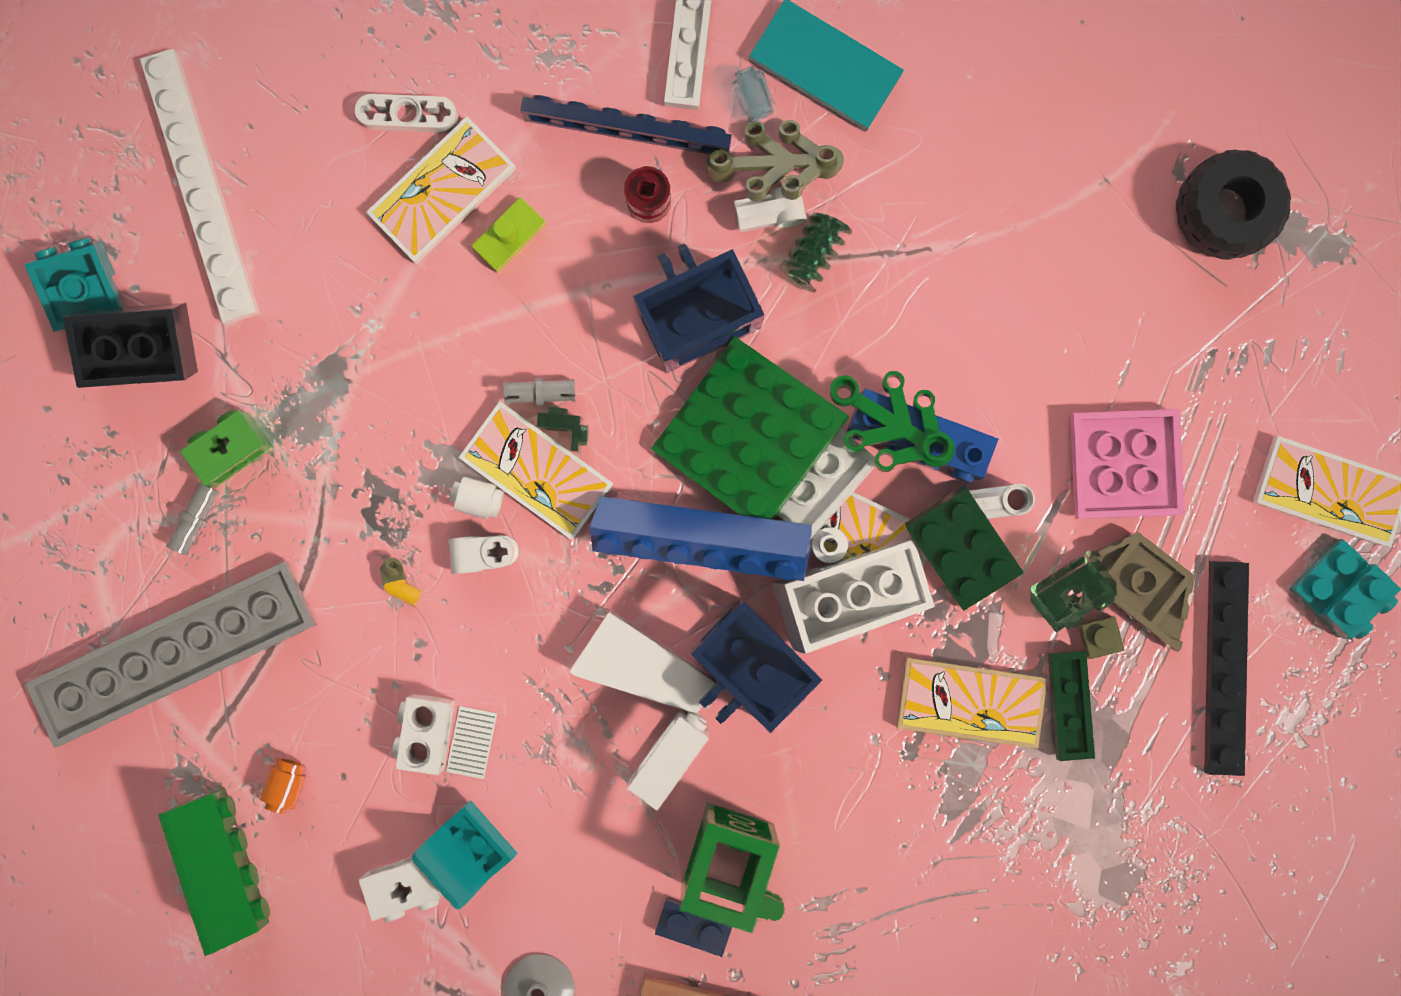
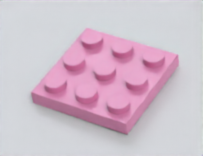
M1180 409L1070 414L1075 519L1185 515Z

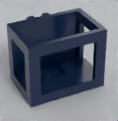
M684 243L678 246V254L685 264L687 271L675 275L669 257L663 253L657 256L667 280L633 296L637 312L666 373L672 372L728 345L735 336L741 339L761 329L765 314L733 249L700 265H696L687 245Z
M742 599L691 648V655L718 681L700 699L699 703L704 708L711 705L724 689L734 697L717 713L715 719L720 724L724 723L742 705L771 734L823 681Z

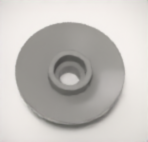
M532 954L519 960L509 971L504 984V996H532L534 989L542 990L544 996H575L574 978L569 968L561 960L548 954Z

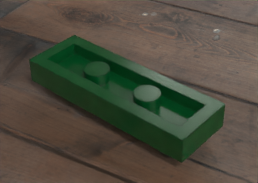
M1083 650L1047 653L1056 759L1058 761L1095 759L1087 653Z

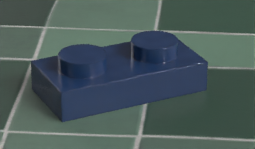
M666 897L655 935L723 957L732 927L680 911V901Z

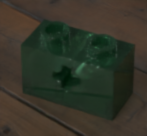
M1090 549L1032 586L1030 601L1055 633L1065 627L1066 629L1074 628L1083 621L1084 615L1092 610L1100 611L1108 607L1115 600V596H1117V584ZM1082 592V596L1078 597L1076 595Z

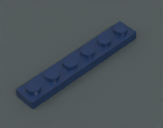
M544 95L522 98L520 111L525 122L711 155L716 150H725L730 153L732 134H727L720 127L707 126L705 129L691 127L690 123L682 120H671V123L657 121L656 117L649 114H637L636 117L622 115L620 110L610 107H604L602 111L588 109V106L581 102L569 101L567 105L555 103L552 98Z

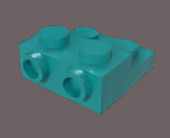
M90 237L81 238L69 242L70 249L59 253L55 246L34 252L36 259L24 264L53 332L65 329L63 316L76 311L124 307L112 278L115 275V271L102 240L92 243Z
M1337 539L1289 588L1338 638L1349 640L1354 638L1361 639L1370 633L1374 626L1370 621L1378 613L1385 614L1392 610L1398 603V599L1395 596L1401 591V588L1376 564H1369L1344 539Z

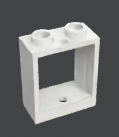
M680 709L631 776L627 789L657 811L709 740L707 720L698 713L689 711L686 713Z

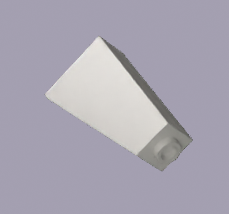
M613 611L607 614L569 671L576 677L696 714L703 707L699 703L700 699L717 683L715 679Z

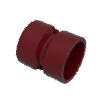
M652 166L637 168L628 175L624 184V194L629 213L642 223L652 224L661 221L671 208V189L667 176L661 170Z

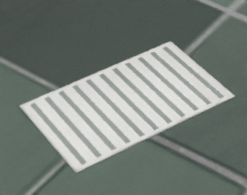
M459 706L446 772L484 779L497 713Z

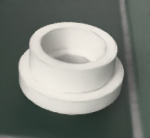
M828 527L821 529L813 537V553L822 562H837L847 552L848 542L846 536L836 528ZM828 538L836 541L837 546L833 552H827L824 549V541Z

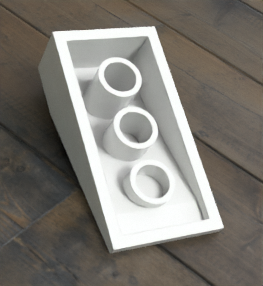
M914 539L807 570L805 581L781 579L772 582L792 650L805 654L935 607Z

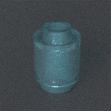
M754 66L735 73L736 79L731 82V87L742 116H747L748 122L760 121L773 115L775 111L772 105H774L775 101L763 70H755Z

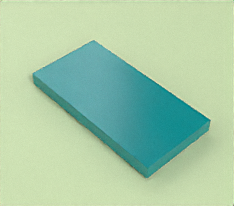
M790 0L782 2L749 56L750 62L866 132L904 72V69Z

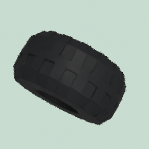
M1226 150L1201 162L1183 181L1179 189L1178 199L1176 200L1177 222L1180 230H1182L1186 237L1185 239L1201 251V253L1223 260L1240 259L1260 251L1280 235L1286 221L1289 219L1291 193L1282 171L1267 157H1263L1257 154V152L1250 150ZM1221 189L1232 190L1242 198L1246 208L1245 220L1243 222L1231 219L1221 209L1219 201Z

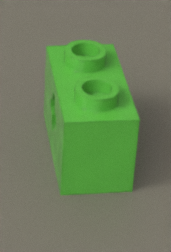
M241 410L226 412L217 419L218 425L208 432L203 430L194 434L187 441L189 445L180 450L204 486L217 488L274 448L250 413ZM224 440L230 441L226 445V453L221 452V450L225 447V444L223 443Z

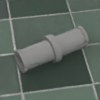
M535 378V381L503 383L505 405L509 403L536 402L537 406H544V402H576L575 379L543 381V378Z
M198 482L197 488L185 511L181 510L178 515L181 519L169 543L166 545L167 548L188 556L201 527L205 528L208 523L205 519L217 495H219V491Z

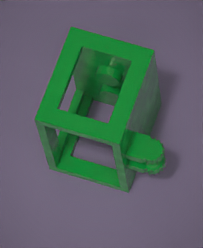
M707 802L681 883L680 911L752 934L757 918L770 919V921L773 920L775 922L776 920L780 921V918H783V915H785L783 898L780 897V894H773L772 891L767 890L780 848L774 823ZM717 842L723 843L737 851L750 852L740 887L707 877ZM701 892L742 904L743 912L700 899Z

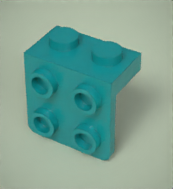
M470 800L413 852L411 858L444 898L455 909L460 910L492 876L512 861L518 852Z

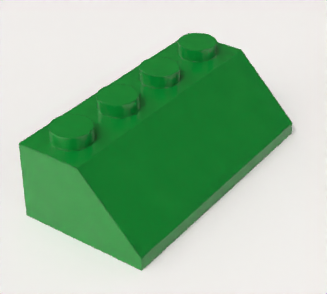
M225 788L185 801L158 814L204 957L259 932L269 923L268 918L270 916L269 904L264 897H261L257 885L259 882L257 868L253 863H250L246 852L248 846L246 835L242 829L238 828L235 819V802L230 795H227Z

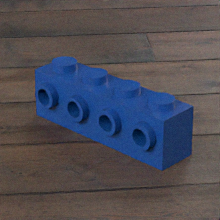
M866 388L861 392L865 397L893 413L890 397ZM907 404L912 426L924 432L921 413L917 412L913 406ZM855 408L847 432L851 430L867 431L885 426ZM936 415L939 431L950 436L955 446L953 458L942 467L953 471L951 477L972 484L973 479H984L999 438ZM853 436V439L862 444L858 436ZM904 438L879 443L887 446L886 449H890L893 452L915 446ZM933 444L929 447L931 454L935 456L942 454V448L939 445ZM920 460L918 463L919 465L934 471H939L940 468L930 467L926 465L922 460Z

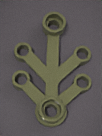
M786 120L779 126L780 140L785 144H793L804 153L792 154L765 134V126L761 122L752 121L746 124L744 128L745 141L749 145L757 146L768 155L732 157L725 150H716L708 157L706 163L708 177L717 183L728 182L733 178L735 171L769 170L762 177L754 176L747 180L746 196L752 201H761L767 196V192L782 180V195L786 199L795 200L801 197L803 190L818 177L822 179L835 177L843 167L844 156L835 146H818L800 133L798 122ZM804 168H806V169L803 170L798 176H796V175H788V176H786V175L789 174L793 169H804ZM789 186H796L797 188H795V189H789V188H787V187H789ZM754 187H759V188H761V189H760V190H753L752 188H754Z

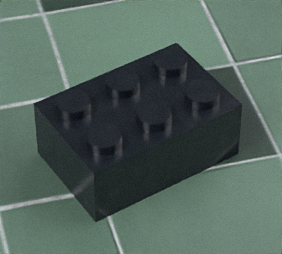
M186 303L88 309L63 316L76 388L183 381L198 372Z

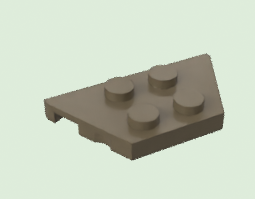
M1134 532L1068 564L1066 567L1068 570L1175 652L1181 650L1183 641H1180L1183 622L1188 617V597L1193 591L1195 575L1139 532Z

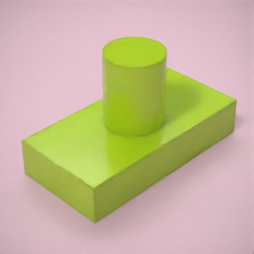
M519 197L471 247L499 273L546 225V221Z

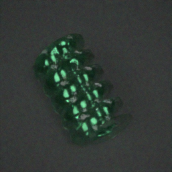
M819 212L811 214L809 217L811 224L805 225L802 229L804 236L798 237L795 241L797 248L789 250L788 258L790 261H783L780 265L781 270L790 281L800 288L813 293L817 292V290L813 287L811 281H824L818 269L827 271L831 269V265L825 260L826 256L834 259L839 256L832 246L844 247L846 244L839 236L840 233L852 234V229L846 223L836 217Z

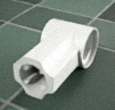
M789 186V187H787V188H789V189H795V188H797V187H796V186ZM781 187L771 190L770 194H767L761 201H752L749 198L734 201L735 215L740 233L771 226L789 228L807 221L802 195L795 200L786 199L782 195Z
M1024 484L969 490L988 519L1027 514L1035 503L1033 491ZM1012 490L1021 492L1024 497V504L1019 510L1012 509L1008 504V495Z

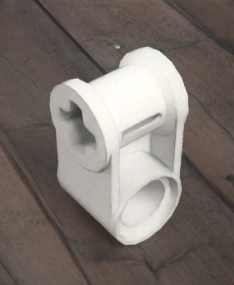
M471 536L448 539L451 574L480 572L485 569L506 567L512 565L519 556L518 543L510 536ZM499 545L508 550V554L502 556V559L499 555H494L493 552L494 548H498Z

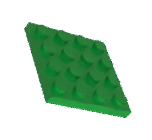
M735 336L651 449L739 515L774 520L847 422L849 416Z

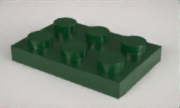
M965 485L905 523L907 530L963 611L1024 574Z

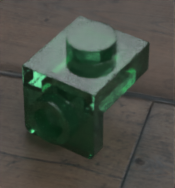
M548 407L547 413H538L537 427L540 430L572 432L571 451L581 454V446L588 445L589 425H583L584 419L581 416L568 415L569 409Z

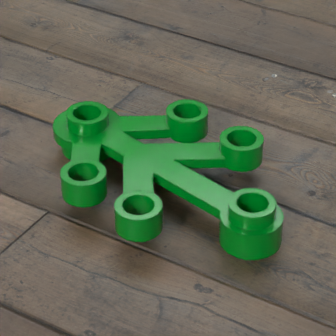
M890 371L885 374L882 381L884 391L889 394L893 413L859 393V386L854 378L842 375L833 380L829 392L833 403L841 407L851 405L885 426L867 431H849L844 439V446L847 451L859 453L865 446L904 438L915 446L894 452L890 449L880 450L874 460L875 467L879 471L890 472L896 465L919 460L935 468L945 466L951 461L955 452L954 442L950 436L939 431L934 410L936 399L931 391L926 389L920 390L913 398L914 409L921 413L924 432L911 424L903 391L905 379L900 372ZM892 377L897 378L900 386L891 388L888 386L887 380ZM840 388H846L850 391L851 395L843 399L838 396L837 391ZM921 396L928 397L930 405L927 407L920 406L918 398ZM852 436H858L862 444L858 447H853L849 444L848 439ZM933 444L939 445L942 448V454L938 456L931 454L929 447ZM882 455L890 456L892 464L890 466H883L879 462V457Z

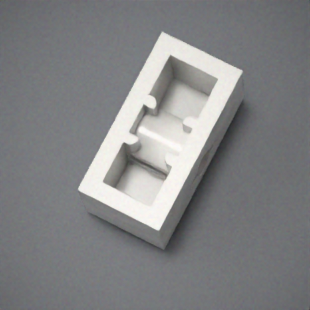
M411 857L367 871L359 879L371 921L384 918V922H391L403 917L405 910L418 907L419 911L437 906L440 903L439 899L443 896L425 874L420 871ZM401 883L403 887L410 886L411 891L409 893L406 890L399 891L398 886Z

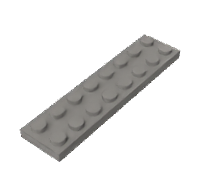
M284 561L25 683L53 747L57 748L315 627L317 623L289 562Z

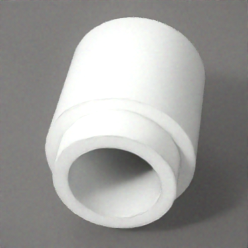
M463 477L461 483L454 482L449 502L455 503V511L483 519H488V517L497 518L503 502L504 491L498 490L497 485Z

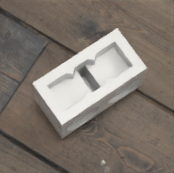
M412 694L406 697V702H401L397 718L398 723H402L401 735L395 738L392 750V758L397 759L395 769L439 775L445 770L455 705L454 699ZM419 707L430 709L433 714L431 724L426 725L419 721L417 717ZM419 742L426 747L427 758L425 760L417 759L413 755V743Z

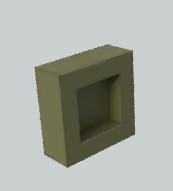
M1108 616L1078 624L1087 659L1091 660L1125 651L1116 616Z

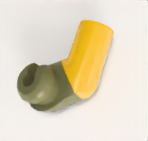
M386 559L380 568L384 590L389 595L414 607L419 601L422 591L406 583L404 569L399 559Z

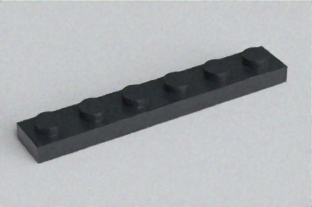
M1209 561L1204 773L1209 775L1245 776L1249 563Z

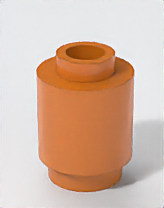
M278 758L276 765L271 766L260 796V800L266 803L264 807L266 810L285 814L287 809H295L306 775L303 774L306 767L304 764L285 758Z

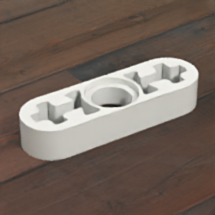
M366 94L360 97L355 104L357 119L369 130L447 133L452 131L459 121V114L453 102L446 97ZM371 105H375L379 111L389 112L388 105H391L390 116L392 120L389 121L385 113H376L373 119L370 120L365 111H370ZM405 105H412L416 108V116L410 122H402L398 119V112ZM426 106L429 114L440 113V108L445 107L450 116H445L443 122H439L436 116L425 115L427 122L424 123L422 107Z

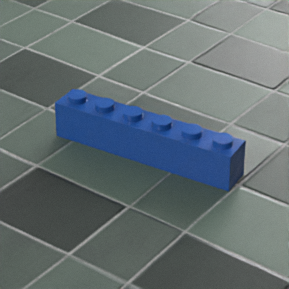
M600 496L590 525L592 551L671 562L679 565L706 567L713 570L741 572L749 575L776 577L784 580L805 581L811 551L812 525Z

